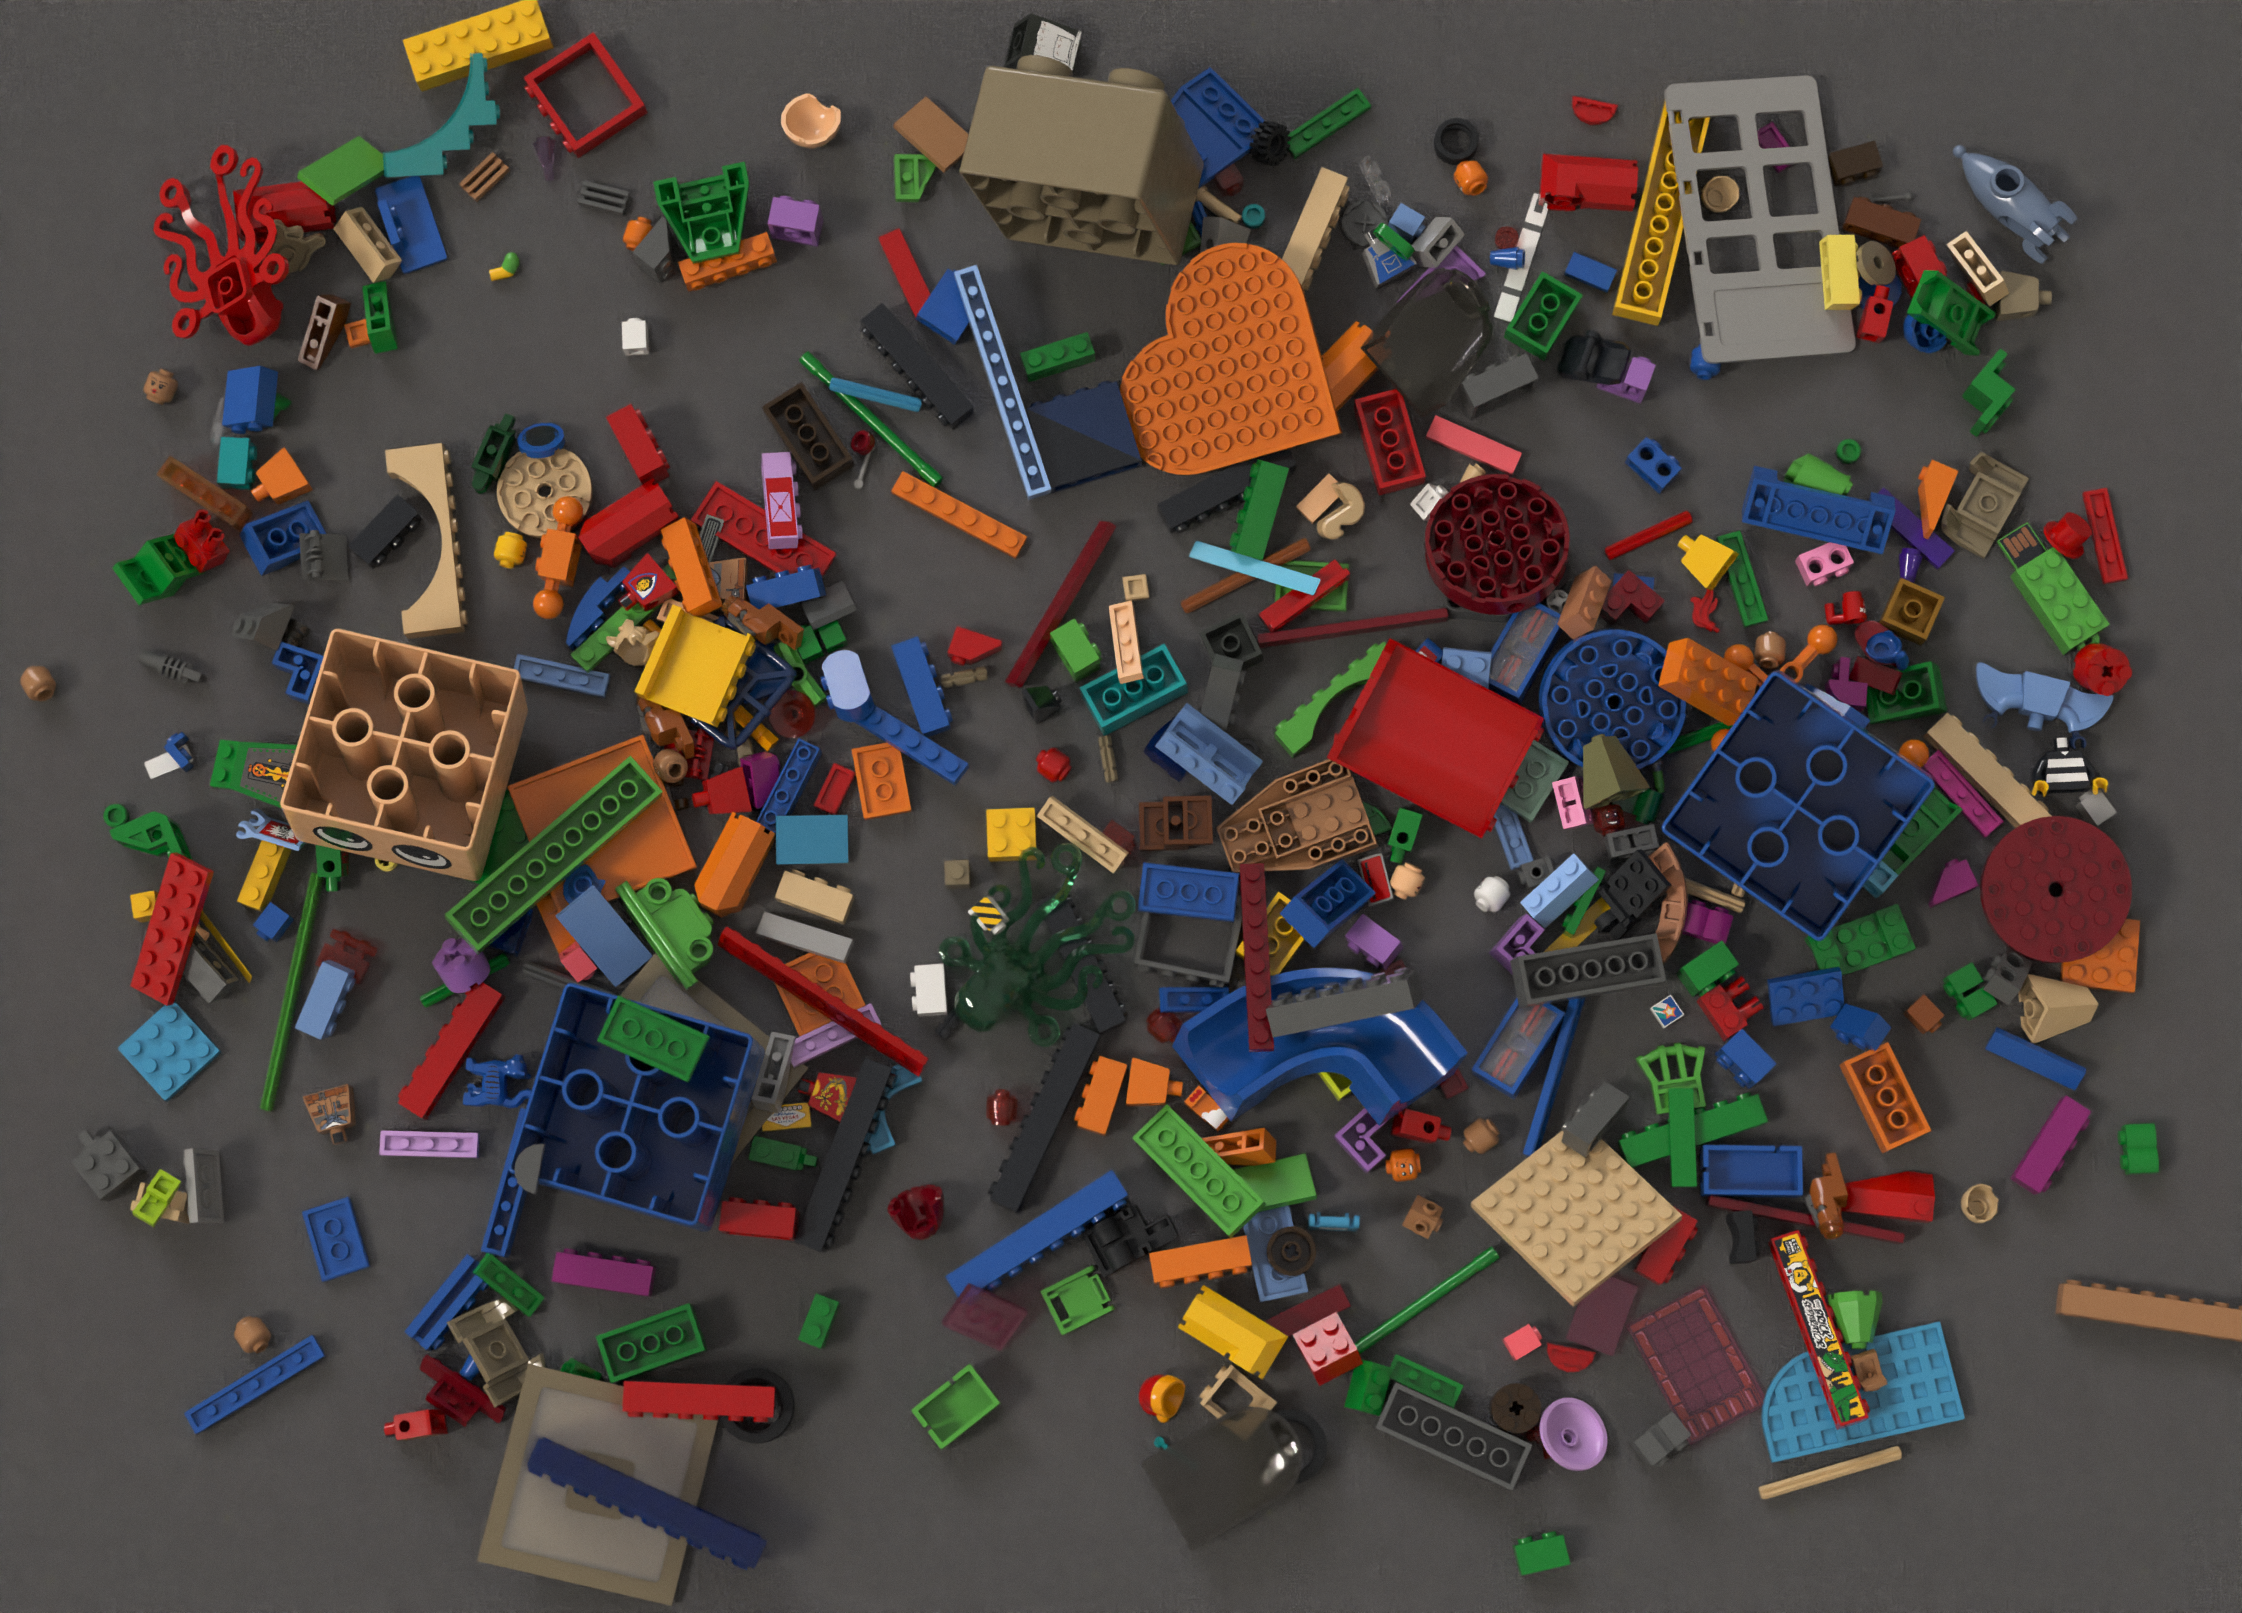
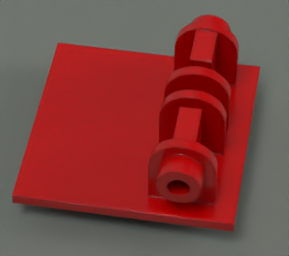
M697 729V731L688 730L694 742V757L686 759L688 770L685 777L707 780L714 738L703 729ZM674 743L664 746V750L673 749L677 751Z

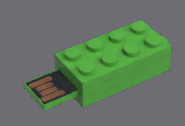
M2028 522L1997 541L1998 545L2015 568L2010 578L2063 656L2075 648L2080 651L2086 646L2085 642L2091 640V643H2099L2098 634L2110 624L2062 554L2054 547L2046 550Z

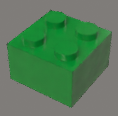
M1721 940L1683 966L1676 975L1692 997L1697 994L1701 997L1716 987V981L1722 984L1736 973L1734 969L1739 963Z

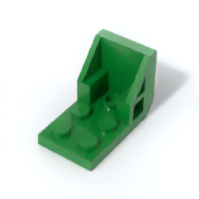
M156 811L109 830L112 839L126 848L159 857L166 854L170 857L171 853L177 852L193 860L179 824L168 816Z

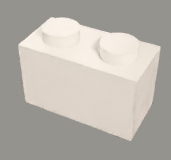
M944 964L914 966L915 972H910L911 987H916V996H912L913 1011H917L919 1017L947 1015Z

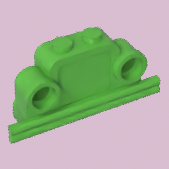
M662 878L650 880L646 887L635 893L628 881L616 887L615 891L623 900L624 909L677 984L682 983L686 990L697 984L698 980L693 973L707 965L712 957L713 945L710 940L712 937L711 926L714 925V922L707 912L704 914L698 907L700 903L693 893L689 895L684 889H676L672 892L669 882Z

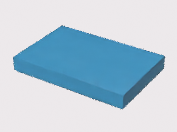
M848 815L776 816V864L848 863Z

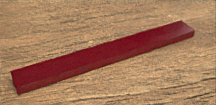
M1099 521L1006 678L1005 683L1017 688L1023 687L1050 641V633L1059 626L1115 531L1116 526L1113 523Z
M1441 608L1263 633L1257 635V643L1259 648L1442 623L1447 621L1448 613L1447 609Z
M1714 1195L1707 1197L1706 1200L1707 1207L1732 1212L1753 1211V1216L1817 1228L1812 1216L1809 1214ZM1845 1221L1842 1222L1843 1226L1833 1231L1898 1245L1904 1242L1905 1234Z

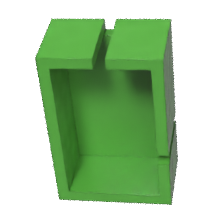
M971 1364L952 1377L956 1382L952 1385L950 1381H947L911 1410L924 1428L932 1427L928 1433L941 1450L949 1446L1001 1404Z

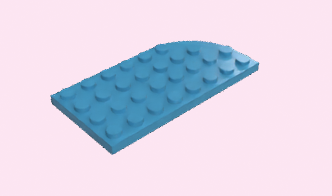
M1940 1322L1874 1336L1873 1343L1867 1344L1865 1349H1852V1345L1841 1344L1844 1352H1848L1850 1356L1874 1349L1877 1352L1882 1374L1887 1380V1385L1882 1386L1877 1391L1864 1392L1862 1388L1859 1390L1861 1398L1866 1399L1870 1409V1413H1868L1869 1418L1866 1421L1839 1430L1836 1429L1808 1351L1791 1359L1775 1375L1766 1391L1761 1414L1762 1428L1771 1463L1965 1419ZM1852 1365V1366H1850V1369H1851V1371H1852L1853 1376H1855L1854 1369H1853V1365Z

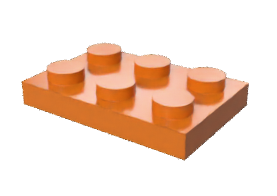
M888 743L852 749L864 820L912 812L901 751Z

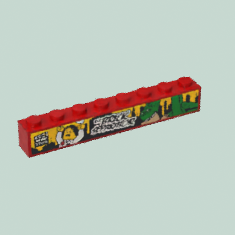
M1799 1230L1771 1238L1768 1242L1770 1251L1836 1429L1839 1430L1866 1421L1869 1418L1868 1413H1870V1409L1866 1399H1862L1859 1390H1861L1859 1379L1856 1375L1853 1376L1850 1366H1852L1851 1357L1848 1352H1844L1841 1345L1844 1342L1842 1333L1839 1328L1835 1329L1832 1321L1835 1316L1832 1307L1825 1302L1824 1296H1826L1824 1285L1821 1281L1818 1282L1816 1278L1817 1267L1813 1258L1809 1259L1806 1250L1809 1249L1806 1237L1804 1235L1801 1236Z

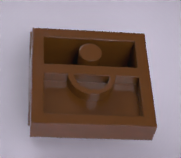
M1212 795L1163 797V802H1139L1140 851L1188 850V845H1213Z

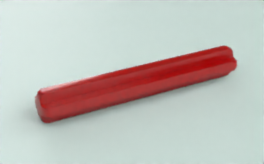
M1689 511L1675 515L1606 547L1604 550L1605 555L1609 560L1619 557L1691 524L1693 521Z

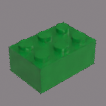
M1542 271L1508 325L1504 338L1545 361L1579 306L1583 295Z

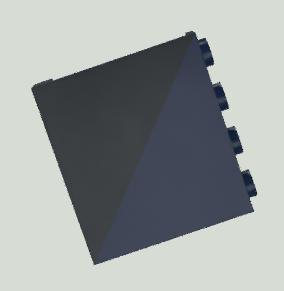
M1104 381L1099 383L1098 387L1092 389L1088 387L1076 390L1075 394L1069 396L1061 394L1055 396L1052 401L1046 403L1038 401L1032 403L1029 408H1026L1051 487V493L1142 466V460L1117 381Z

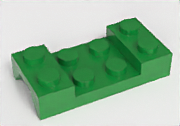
M1932 270L1923 271L1907 311L1908 315L1921 324H1929L1952 341L1950 345L1964 355L1979 356L1980 350L1974 342L1981 325L1994 318L1996 314L1942 273Z
M1934 787L1882 861L1899 875L1963 809L1949 802Z
M1898 904L1833 927L1825 939L1821 941L1814 940L1810 936L1805 938L1806 944L1813 952L1819 970L1839 967L1842 971V977L1916 949Z

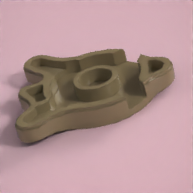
M275 219L274 222L278 234L269 255L276 253L286 257L289 263V272L286 276L288 277L291 272L298 269L299 272L302 271L308 264L311 254L324 246L326 240L321 233L303 237L304 231L301 226L286 227L281 220ZM278 264L275 267L273 275H275L279 269Z

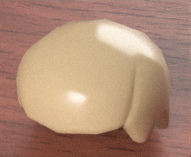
M1716 176L1703 187L1701 200L1710 211L1723 213L1731 209L1738 202L1739 187L1736 181L1728 176Z
M1978 1184L1970 1187L1962 1195L1961 1208L1970 1221L1981 1224L1992 1220L1996 1215L1999 1199L1993 1194L1991 1186Z

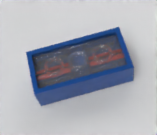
M1540 603L1512 614L1491 650L1489 690L1521 705L1563 632L1557 625L1561 614Z
M1516 998L1473 1066L1472 1074L1515 1100L1562 1025L1565 1012L1551 1004L1519 1009L1518 999Z

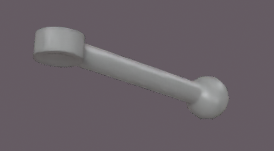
M871 452L865 455L859 477L854 482L856 489L863 488L862 480Z

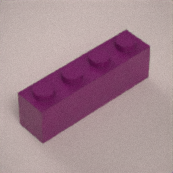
M2067 1095L2061 1097L2010 1179L2034 1195L2039 1194L2041 1191L2044 1193L2052 1182L2049 1179L2054 1171L2058 1172L2064 1164L2065 1160L2062 1157L2066 1151L2070 1152L2076 1145L2078 1140L2075 1137L2079 1130L2083 1132L2091 1120L2088 1116L2091 1111Z
M564 1248L563 1253L556 1252L552 1282L647 1297L652 1296L656 1268L650 1266V1261L636 1259V1264L627 1263V1258L612 1256L611 1260L602 1259L603 1254L588 1252L587 1256L578 1255V1250Z

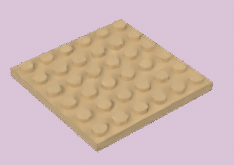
M1561 1131L1471 1202V1207L1574 1307L1681 1221L1682 1214L1602 1139L1585 1158L1561 1142L1564 1133Z

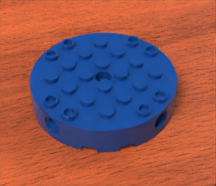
M1622 629L1591 631L1571 640L1560 649L1546 668L1539 690V713L1541 717L1545 718L1542 725L1555 748L1568 760L1583 767V746L1592 742V737L1605 734V736H1616L1638 769L1644 768L1661 758L1679 736L1686 716V702L1658 686L1667 651L1657 642L1644 635ZM1612 695L1618 697V704L1615 708L1608 706V698Z

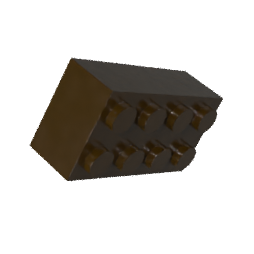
M802 382L762 406L765 417L790 452L814 491L855 466L853 458Z

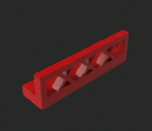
M1334 559L1312 575L1321 580L1314 595L1293 589L1259 613V618L1270 632L1279 631L1347 582L1350 578L1348 569L1345 568L1343 570L1336 559Z

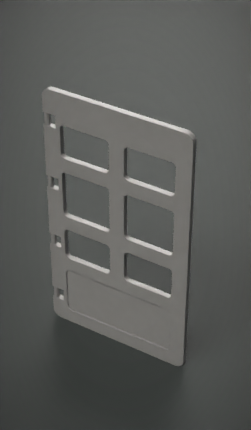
M1806 75L1669 85L1665 89L1664 97L1669 118V131L1676 179L1679 187V200L1686 248L1689 255V268L1703 359L1707 363L1718 364L1846 354L1851 352L1856 346L1851 310H1825L1821 266L1779 269L1777 267L1773 242L1774 234L1817 231L1821 233L1822 239L1827 235H1839L1815 79ZM1680 111L1682 123L1675 124L1674 112ZM1801 112L1804 115L1807 146L1762 149L1759 146L1755 115ZM1735 116L1737 118L1741 150L1708 153L1693 152L1689 119ZM1809 164L1812 168L1818 213L1772 217L1768 209L1763 167ZM1744 169L1752 217L1750 219L1704 221L1701 212L1696 171ZM1684 182H1691L1692 194L1685 193ZM1746 236L1755 238L1759 271L1724 274L1711 273L1706 246L1707 239ZM1701 252L1703 265H1696L1694 253ZM1711 323L1713 336H1706L1705 324Z

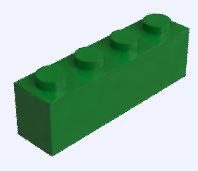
M1260 459L1253 463L1250 470V477H1252L1250 487L1247 486L1243 494L1245 504L1243 510H1239L1236 523H1239L1237 531L1233 532L1230 539L1231 551L1263 560L1289 468Z

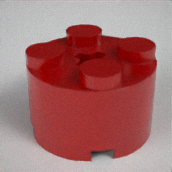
M2088 644L2075 656V670L2073 669L2075 680L2082 687L2097 694L2111 696L2122 689L2127 680L2132 676V669L2127 656L2122 651L2106 644Z

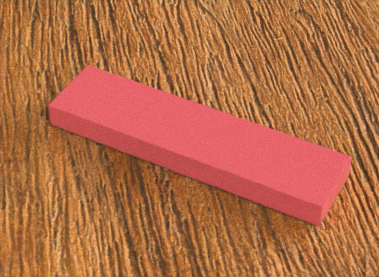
M1435 415L1425 437L1511 476L1522 455L1519 451Z

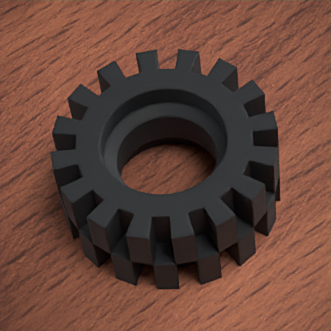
M1263 121V123L1258 124L1259 128L1256 127L1254 129L1256 134L1251 136L1253 142H1250V147L1253 148L1250 150V154H1253L1252 158L1256 162L1277 166L1280 164L1279 162L1284 161L1283 156H1287L1288 152L1286 149H1290V144H1288V141H1291V137L1288 136L1290 132L1282 124Z

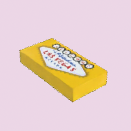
M809 1102L782 1105L780 1113L773 1112L763 1124L762 1131L812 1127Z

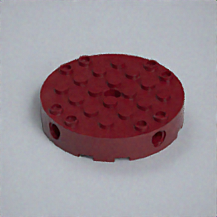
M1487 474L1473 477L1452 487L1450 492L1442 499L1440 498L1432 509L1425 530V560L1427 568L1439 590L1459 606L1488 615L1517 613L1540 603L1551 594L1561 581L1568 561L1569 527L1559 504L1553 497L1542 491L1541 487L1524 478L1523 480L1511 478L1507 474Z
M2064 816L2034 819L2006 834L1990 852L1980 880L1981 906L1992 931L2007 947L2020 955L2046 963H2064L2079 960L2094 954L2106 946L2124 924L2132 898L2130 871L2123 854L2113 840L2100 829L2087 822ZM2052 883L2058 884L2062 889L2058 897H2054L2049 893V886Z

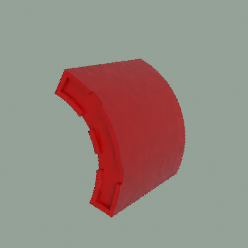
M1389 638L1327 758L1482 839L1486 830L1492 831L1497 821L1494 815L1508 787L1514 788L1519 778L1516 772L1533 740L1539 741L1544 731L1541 725L1545 718Z

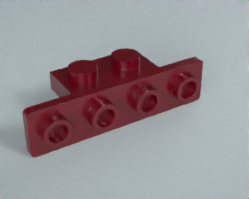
M428 1354L423 1357L419 1369L437 1381L435 1386L426 1395L425 1400L464 1427L468 1425L478 1411H481L497 1423L503 1420L507 1410L503 1405L495 1408L488 1395L483 1393L478 1386L464 1380L459 1373L451 1371L438 1359L432 1358Z

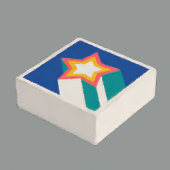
M1671 995L1650 1008L1663 1029L1684 1016V1013Z

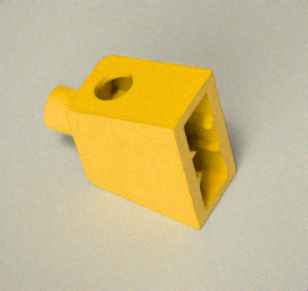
M1702 534L1699 535L1696 541L1685 535L1678 543V547L1686 552L1681 562L1709 590L1715 588L1739 555L1736 551Z

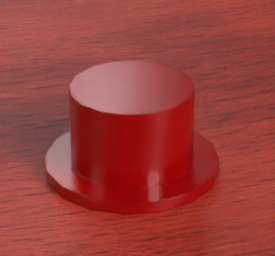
M2067 512L2058 522L2051 521L2044 526V534L2049 543L2058 552L2072 559H2079L2084 554L2082 544L2092 535V530L2088 523L2082 517L2072 512Z

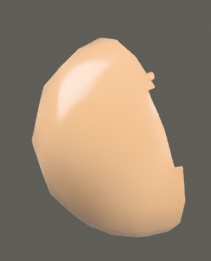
M809 93L794 98L786 105L781 114V125L789 140L798 146L809 149L826 145L836 136L840 128V109L833 105L831 108L823 106L817 97Z

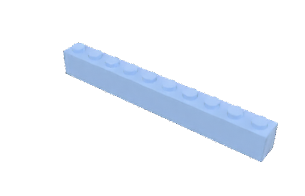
M974 265L955 271L954 278L1027 498L1031 500L1050 494L1051 487L978 267Z

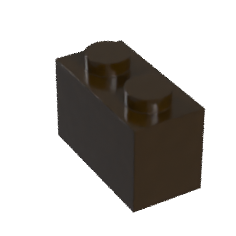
M1875 140L1831 152L1828 156L1829 169L1834 186L1842 185L1846 187L1856 183V180L1874 179L1878 177L1883 168Z

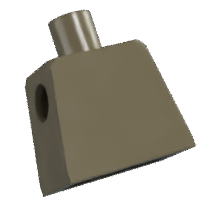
M2000 271L1999 274L2004 279L2009 294L1996 302V321L2033 317L2037 313L2039 305L2051 304L2052 292L2039 290L2038 278Z

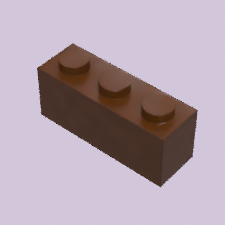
M1854 197L1850 203L1842 230L1899 249V247L1915 240L1921 219L1911 212L1902 213L1896 211L1890 205H1878L1872 203L1868 198Z

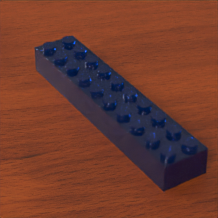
M539 1434L536 1435L524 1461L526 1466H528V1472L536 1476L542 1477L543 1474L551 1477V1482L565 1488L566 1484L574 1487L573 1490L578 1495L588 1498L589 1494L595 1496L597 1503L607 1508H611L612 1505L617 1506L621 1514L632 1519L635 1515L642 1518L643 1524L654 1529L659 1525L664 1528L665 1534L678 1540L680 1536L687 1538L686 1542L689 1545L700 1550L705 1546L709 1548L711 1555L722 1560L727 1556L732 1559L731 1562L735 1566L747 1570L748 1566L755 1569L767 1543V1540L759 1534Z

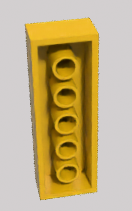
M522 0L403 40L415 80L421 92L468 77L470 53H482L483 58L487 59V70L554 48L537 0Z

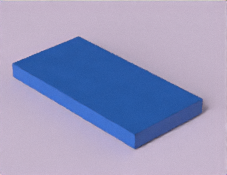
M1143 862L1138 911L1234 922L1240 873Z

